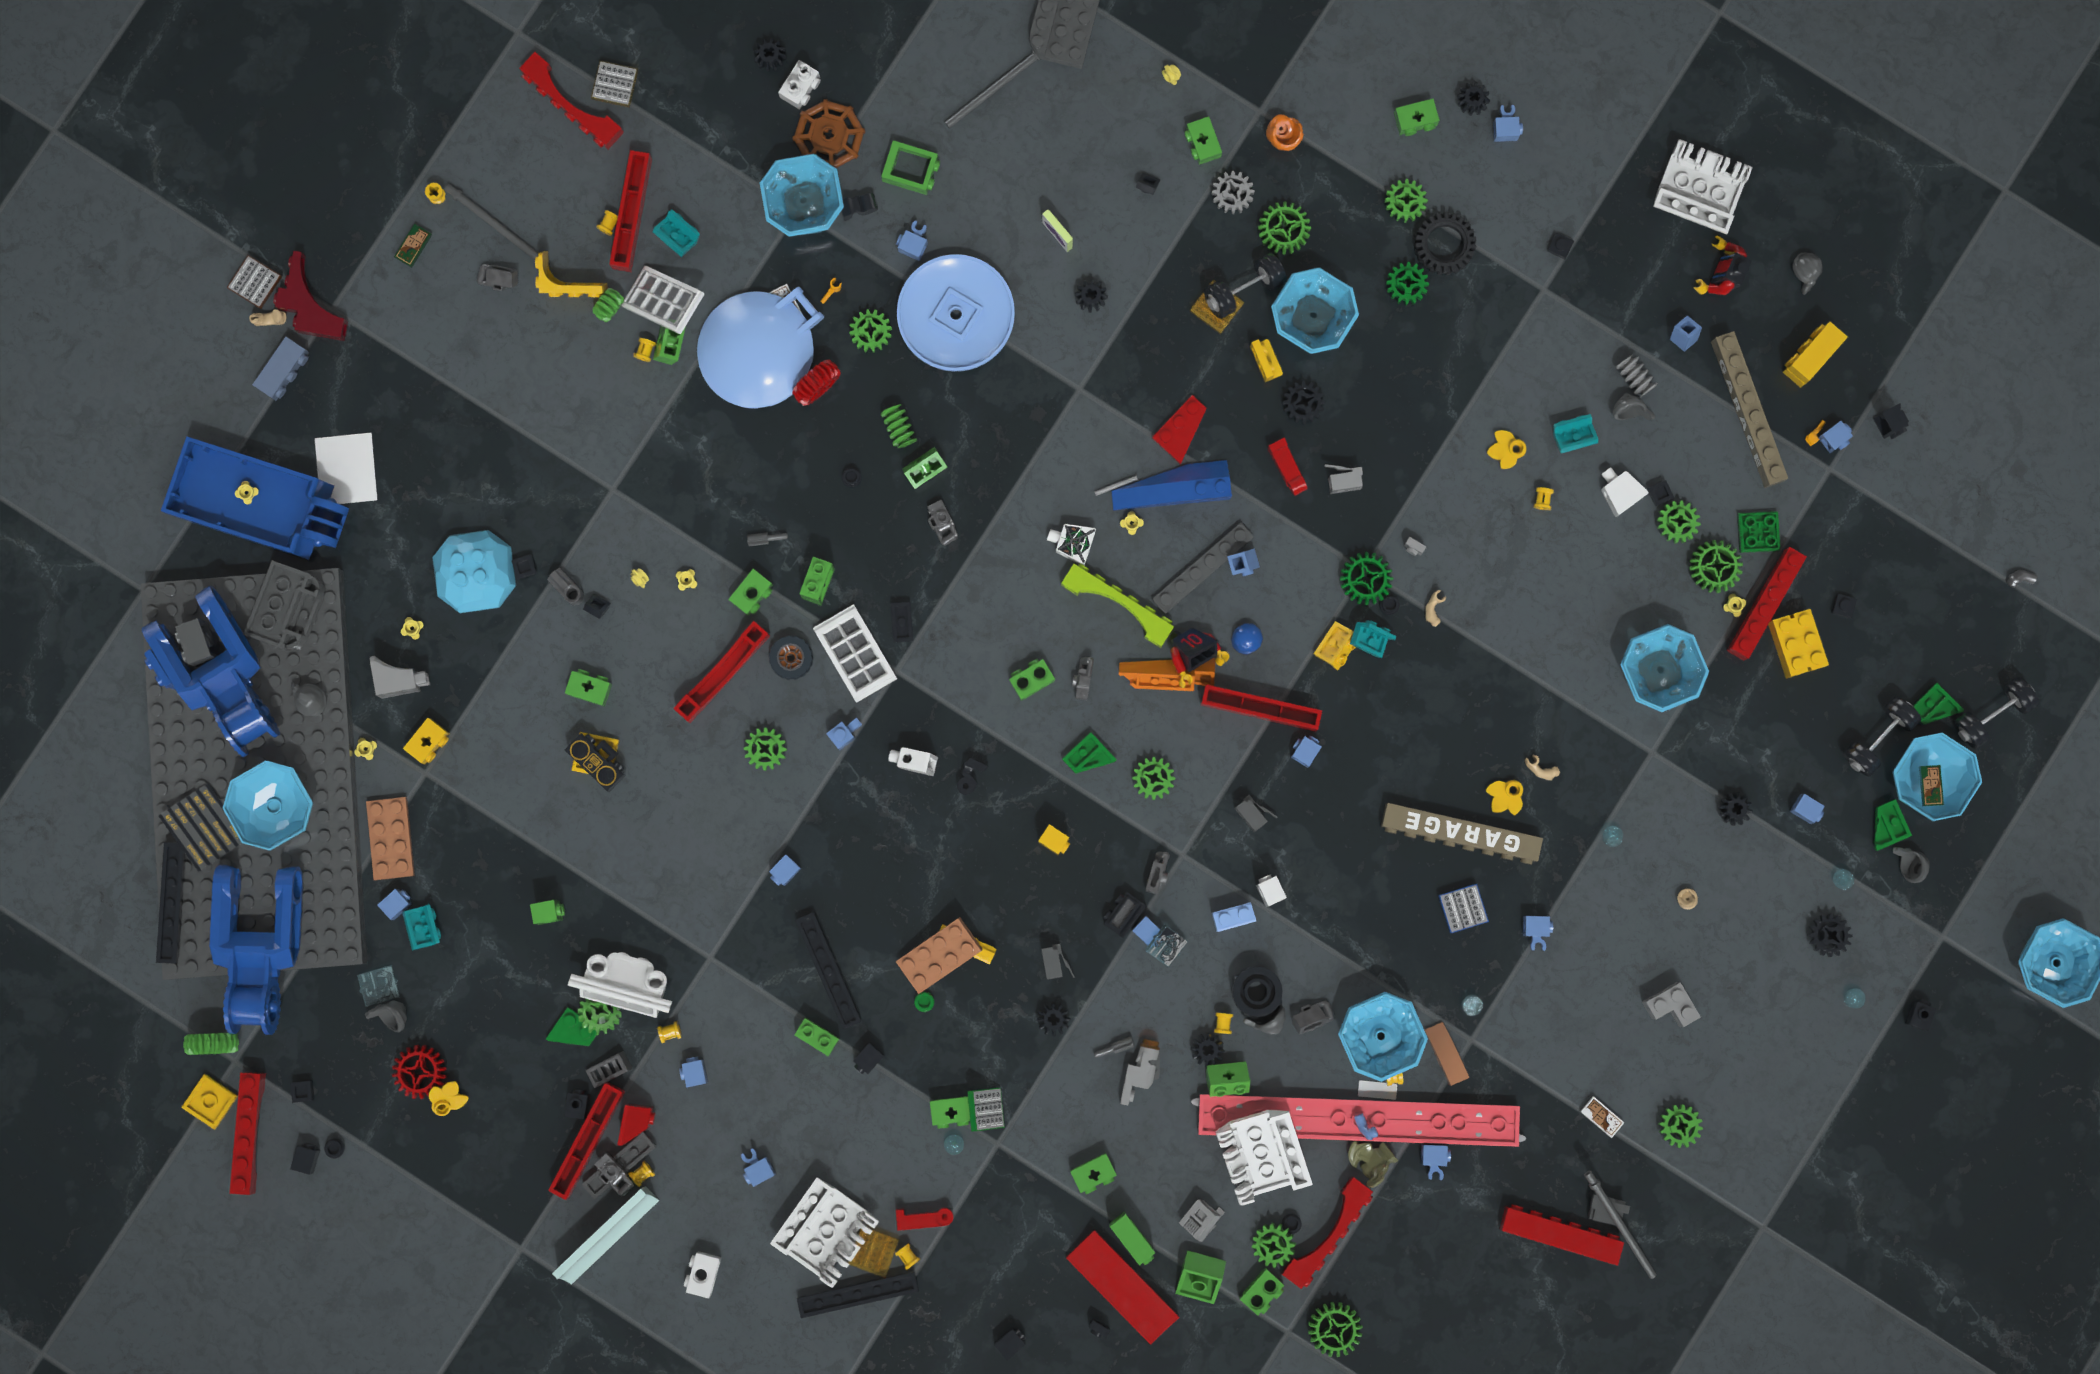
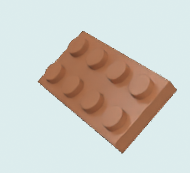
M407 797L366 801L374 880L415 876Z
M959 917L902 956L896 963L917 993L920 994L983 949Z

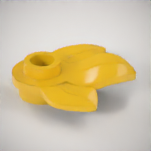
M1500 430L1495 432L1497 443L1492 445L1487 451V454L1492 459L1500 460L1501 469H1509L1516 464L1518 458L1524 456L1526 445L1522 440L1515 439L1511 432ZM1513 446H1518L1519 452H1514Z
M1510 780L1506 783L1496 781L1487 787L1486 792L1494 797L1491 804L1492 812L1499 813L1508 809L1511 814L1516 815L1521 810L1523 805L1521 800L1523 786L1520 782L1516 780ZM1511 786L1516 788L1515 794L1510 793L1509 789Z
M456 1081L447 1082L442 1088L433 1086L429 1092L432 1111L438 1116H445L450 1110L460 1109L468 1101V1096L458 1094L459 1087Z

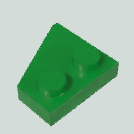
M1935 683L1913 705L1922 718L1920 721L1921 725L1964 711L1938 683Z
M1091 732L1062 759L1075 774L1117 761Z
M1896 799L1876 807L1875 851L1912 836Z
M567 1007L546 1040L590 1046L597 1037L596 1030L589 1033V1027L583 1029V1022H579L578 1019L580 1015Z

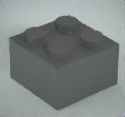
M197 618L175 626L177 631L175 632V638L183 648L181 655L185 663L187 662L189 665L199 668L219 655L208 622Z

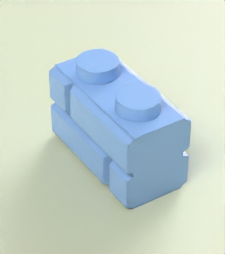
M1251 902L1211 913L1216 932L1256 922Z

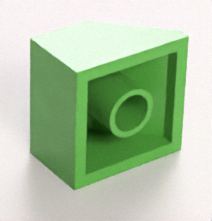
M1187 1251L1175 1294L1214 1304L1223 1280L1226 1261Z

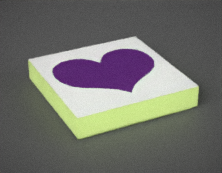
M1046 210L1042 214V223L1068 252L1073 247V238L1050 210Z

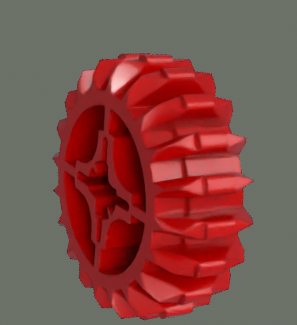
M824 360L816 365L794 387L792 393L795 399L805 406L821 397L839 379L841 372L838 366L831 360Z
M414 1045V1052L411 1047L406 1048L408 1055L402 1051L400 1056L403 1059H395L399 1066H392V1069L398 1070L397 1073L392 1074V1077H398L399 1079L394 1084L401 1083L398 1090L403 1091L406 1089L405 1096H409L412 1092V1099H416L419 1093L420 1099H424L425 1093L429 1097V1092L433 1086H436V1084L443 1086L444 1083L439 1079L446 1078V1075L441 1074V1071L447 1070V1067H440V1064L444 1063L445 1060H437L440 1053L432 1055L434 1048H430L427 1052L426 1045L421 1047V1051L419 1045ZM419 1055V1060H417L415 1066H406L412 1057ZM425 1057L432 1062L434 1071L427 1068ZM421 1067V1070H423L424 1073L428 1074L419 1075L418 1077V1074H416L415 1071L411 1070H416ZM404 1072L412 1076L413 1086L407 1082ZM425 1077L433 1078L427 1087L419 1089Z

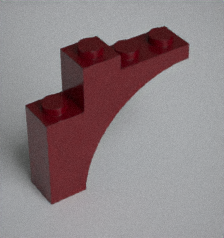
M293 251V256H290L288 262L290 267L289 275H286L285 278L286 289L278 287V292L274 294L273 298L275 307L280 311L297 313V316L295 315L293 318V327L300 334L345 341L348 321L327 312L315 301L305 277L306 256L302 252Z

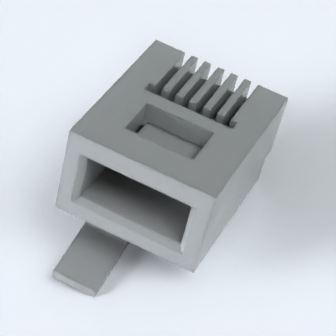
M1325 464V467L1335 468L1337 471H1351L1329 476L1330 494L1361 490L1363 487L1361 478L1363 475L1362 467L1345 468Z
M1198 1199L1179 1224L1188 1230L1196 1240L1202 1242L1216 1227V1222L1225 1212L1220 1207L1215 1211L1207 1202Z

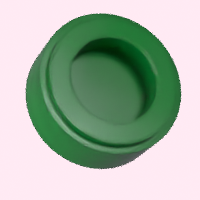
M927 992L918 994L914 1001L915 1007L921 1012L930 1011L934 1006L933 996Z

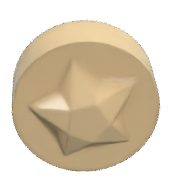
M1683 889L1677 896L1678 904L1683 909H1692L1698 903L1697 894L1692 889Z

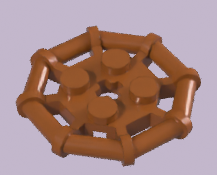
M823 99V102L806 111H801L795 135L792 137L801 154L809 155L819 152L829 155V161H825L835 168L852 159H857L861 141L866 131L853 111L854 108ZM828 109L841 112L843 114L840 117L829 114ZM824 110L825 114L822 115V117L818 119H813L811 117L819 113L820 111ZM846 117L849 118L854 129L847 128L844 122ZM808 121L811 123L809 133L803 134L806 122ZM829 130H832L834 137L826 139V136L823 135L824 132L828 133ZM849 135H855L852 148L847 146ZM803 140H810L814 147L811 152H809ZM842 150L847 152V154L834 160V154H838Z

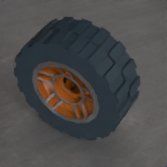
M797 636L782 637L770 649L769 663L773 671L781 678L797 680L800 677H804L810 671V667L813 664V654L810 646L803 639ZM789 654L795 656L794 661H788Z

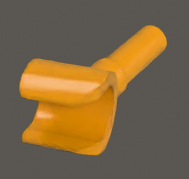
M836 278L830 281L828 292L820 300L823 304L831 294L841 290L842 283L838 287L832 285L835 283Z
M1824 420L1819 423L1813 432L1805 437L1806 442L1810 446L1820 440L1816 434L1825 425L1826 422Z

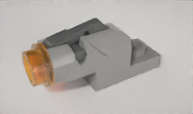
M1144 1039L1143 1044H1140V1051L1135 1060L1136 1066L1131 1064L1127 1066L1120 1104L1128 1106L1129 1101L1133 1102L1135 1090H1132V1086L1148 1089L1154 1080L1159 1079V1042Z

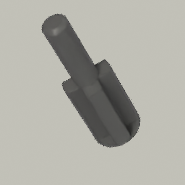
M768 532L747 535L748 546L769 544V541L787 539L788 534L768 535Z
M1130 1036L1111 1043L1112 1046L1094 1052V1056L1098 1058L1112 1052L1115 1054L1133 1048L1134 1042Z

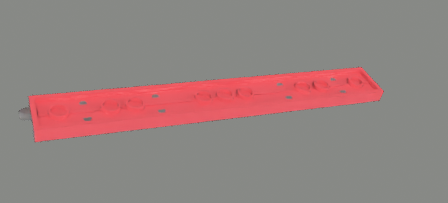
M1199 1094V1098L1191 1100L1193 1105L1199 1106L1198 1135H1216L1215 1132L1229 1121L1265 1110L1289 1111L1297 1138L1515 1147H1519V1142L1526 1140L1525 1136L1519 1134L1520 1106L1241 1095L1210 1097L1209 1094ZM1363 1113L1369 1129L1376 1127L1378 1137L1373 1138V1140H1367L1359 1131L1354 1119L1355 1116Z

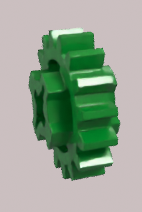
M1408 262L1404 267L1400 263L1399 269L1393 267V273L1388 274L1387 277L1391 280L1386 281V285L1390 286L1387 289V293L1392 292L1391 299L1397 297L1398 304L1403 300L1405 305H1408L1409 301L1414 305L1416 298L1421 301L1423 299L1421 294L1427 293L1424 287H1428L1429 283L1424 280L1428 278V275H1422L1424 269L1418 270V264L1411 267L1410 262ZM1404 272L1403 277L1395 279L1398 274ZM1412 273H1414L1419 279H1416L1412 275ZM1405 280H1409L1410 287H1406ZM1419 289L1416 294L1411 295L1413 290Z

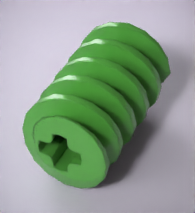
M899 404L884 410L881 413V417L886 418L884 424L889 425L886 429L888 432H892L890 439H895L892 443L893 446L903 448L916 442L917 438H910L914 431L907 430L912 425L904 423L909 418L908 416L902 417L906 410H899L901 406Z

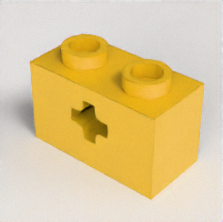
M427 718L403 749L420 763H430L436 756V750L439 747L442 748L448 742V735L450 733L434 720ZM426 738L430 739V743H432L430 746L426 745Z
M1050 824L1038 840L1040 844L1057 855L1060 852L1064 854L1070 845L1067 842L1069 837Z

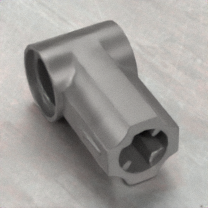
M560 568L549 575L547 580L567 602L572 605L582 603L584 593ZM572 591H577V598L574 600H570V593Z

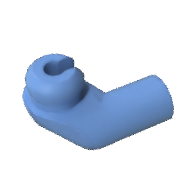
M1363 1113L1354 1117L1359 1131L1367 1140H1373V1138L1378 1137L1376 1127L1369 1129Z

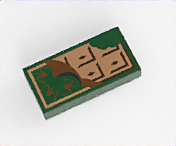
M414 224L394 257L412 268L432 234Z
M1941 765L1919 766L1922 806L1944 805Z

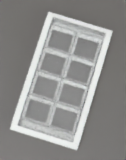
M644 266L624 299L622 307L681 334L703 298L704 293L648 266Z
M854 604L813 628L856 703L897 680Z

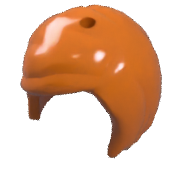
M1278 114L1269 122L1266 137L1278 150L1291 151L1303 139V126L1295 118Z

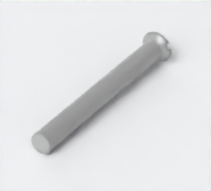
M1137 475L1094 492L1097 496L1139 480Z

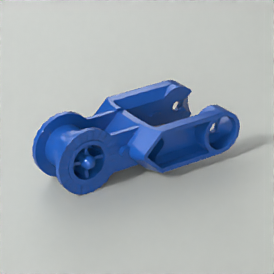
M208 586L197 594L195 598L227 650L196 670L191 671L187 662H184L173 636L164 624H159L157 620L142 627V633L175 690L191 710L206 706L210 712L213 711V717L226 740L230 742V745L234 747V750L241 757H245L249 754L247 744L266 732L276 738L280 735L277 723L274 722V718L271 716L269 708L263 704L251 687L254 685L251 678L261 668L258 657L220 594L214 587Z
M218 865L215 868L212 882L209 947L213 963L228 968L229 982L227 983L228 986L226 987L225 999L223 1001L225 1029L229 1034H237L241 1025H261L265 1035H273L279 1024V1013L281 1011V994L278 983L280 970L294 967L300 950L303 894L302 871L299 867L293 866L277 870L275 878V933L237 932L238 899L241 891L240 869L228 865Z

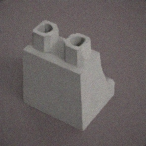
M376 656L370 657L375 693L381 699L420 692V687L430 685L429 675L425 671L417 672L414 669L393 667L382 662Z

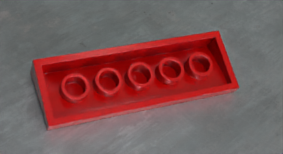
M1095 1229L1066 1257L1150 1345L1180 1318Z

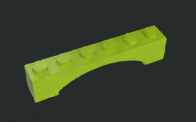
M1080 563L1078 566L1073 564L1061 583L1062 587L1077 596L1079 593H1093L1119 603L1139 621L1146 633L1145 639L1159 648L1163 646L1174 628L1171 625V620L1164 616L1158 617L1155 615L1156 611L1147 605L1142 607L1138 604L1139 600L1131 595L1126 597L1121 593L1122 590L1113 584L1112 586L1104 583L1106 580L1100 575H1091L1088 573L1089 569Z

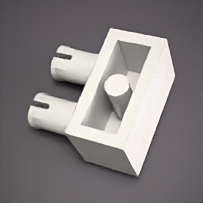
M798 60L779 90V97L800 110L802 105L805 106L810 99L809 94L812 89L815 90L820 84L819 72Z

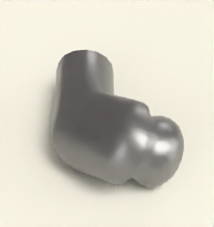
M2017 570L2009 575L2007 584L2013 588L2017 587L2018 583L2022 581L2034 584L2037 575L2024 570Z

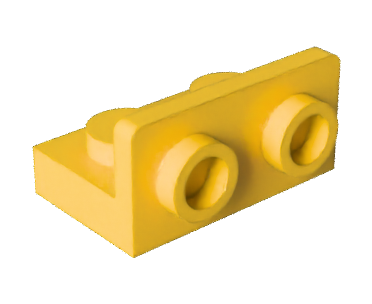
M1258 339L1251 342L1250 348L1264 381L1267 382L1282 376L1283 372L1270 341L1266 339L1260 342Z
M1335 621L1313 654L1332 665L1334 669L1339 670L1346 663L1350 652L1356 648L1350 644L1354 631Z

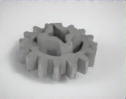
M1232 171L1230 176L1225 172L1223 179L1218 177V183L1213 184V187L1217 190L1212 191V195L1216 196L1213 202H1219L1217 208L1224 207V213H1227L1229 209L1232 214L1237 209L1242 213V207L1248 209L1249 204L1247 202H1252L1253 198L1250 195H1254V190H1250L1253 187V183H1247L1249 177L1247 176L1243 179L1242 172L1236 176L1234 171ZM1225 184L1226 190L1220 193L1222 185ZM1230 188L1233 190V192L1237 191L1236 197L1233 194H1229ZM1246 192V197L1241 202L1240 196Z

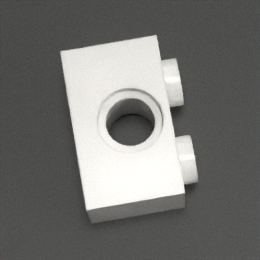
M1271 875L1259 879L1260 884L1256 885L1266 907L1287 898L1277 876L1272 878Z
M699 1251L695 1256L692 1255L689 1267H692L691 1274L686 1276L684 1287H687L686 1293L705 1298L711 1297L721 1257ZM698 1269L706 1271V1279L701 1280L697 1277Z

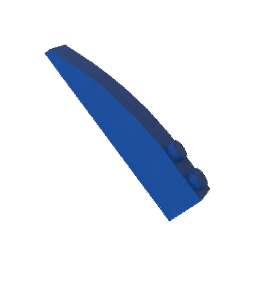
M1227 460L1186 464L1112 490L1113 511L1230 500L1232 497Z

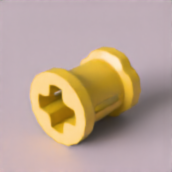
M430 183L425 188V195L433 204L444 202L446 193L438 183ZM434 191L438 192L437 196L433 195Z
M605 210V216L596 228L612 236V230L617 223L618 216Z
M639 338L640 344L637 353L633 357L650 362V355L656 343L645 338Z
M1542 487L1536 488L1538 493L1534 508L1551 510L1550 500L1554 490Z
M1216 1013L1217 1025L1214 1033L1232 1034L1230 1023L1233 1014Z
M677 1021L668 1026L657 1027L661 1043L676 1037L678 1039L682 1038Z
M643 1161L642 1165L634 1172L628 1173L638 1187L642 1186L641 1183L647 1178L655 1175L653 1169L646 1161Z
M909 1243L895 1253L905 1264L906 1270L920 1260V1257H916L910 1249Z

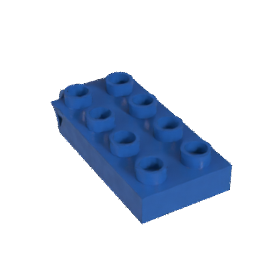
M186 436L161 512L309 560L315 546L337 547L349 508L337 504V501L331 498L335 485ZM243 481H248L253 488L259 490L258 495L253 497L252 503L249 505L235 496V491L238 490Z

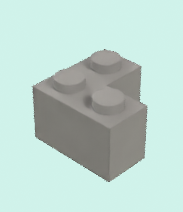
M1676 982L1642 1001L1651 1019L1657 1020L1671 1012L1678 1026L1685 1027L1701 1018L1681 982Z

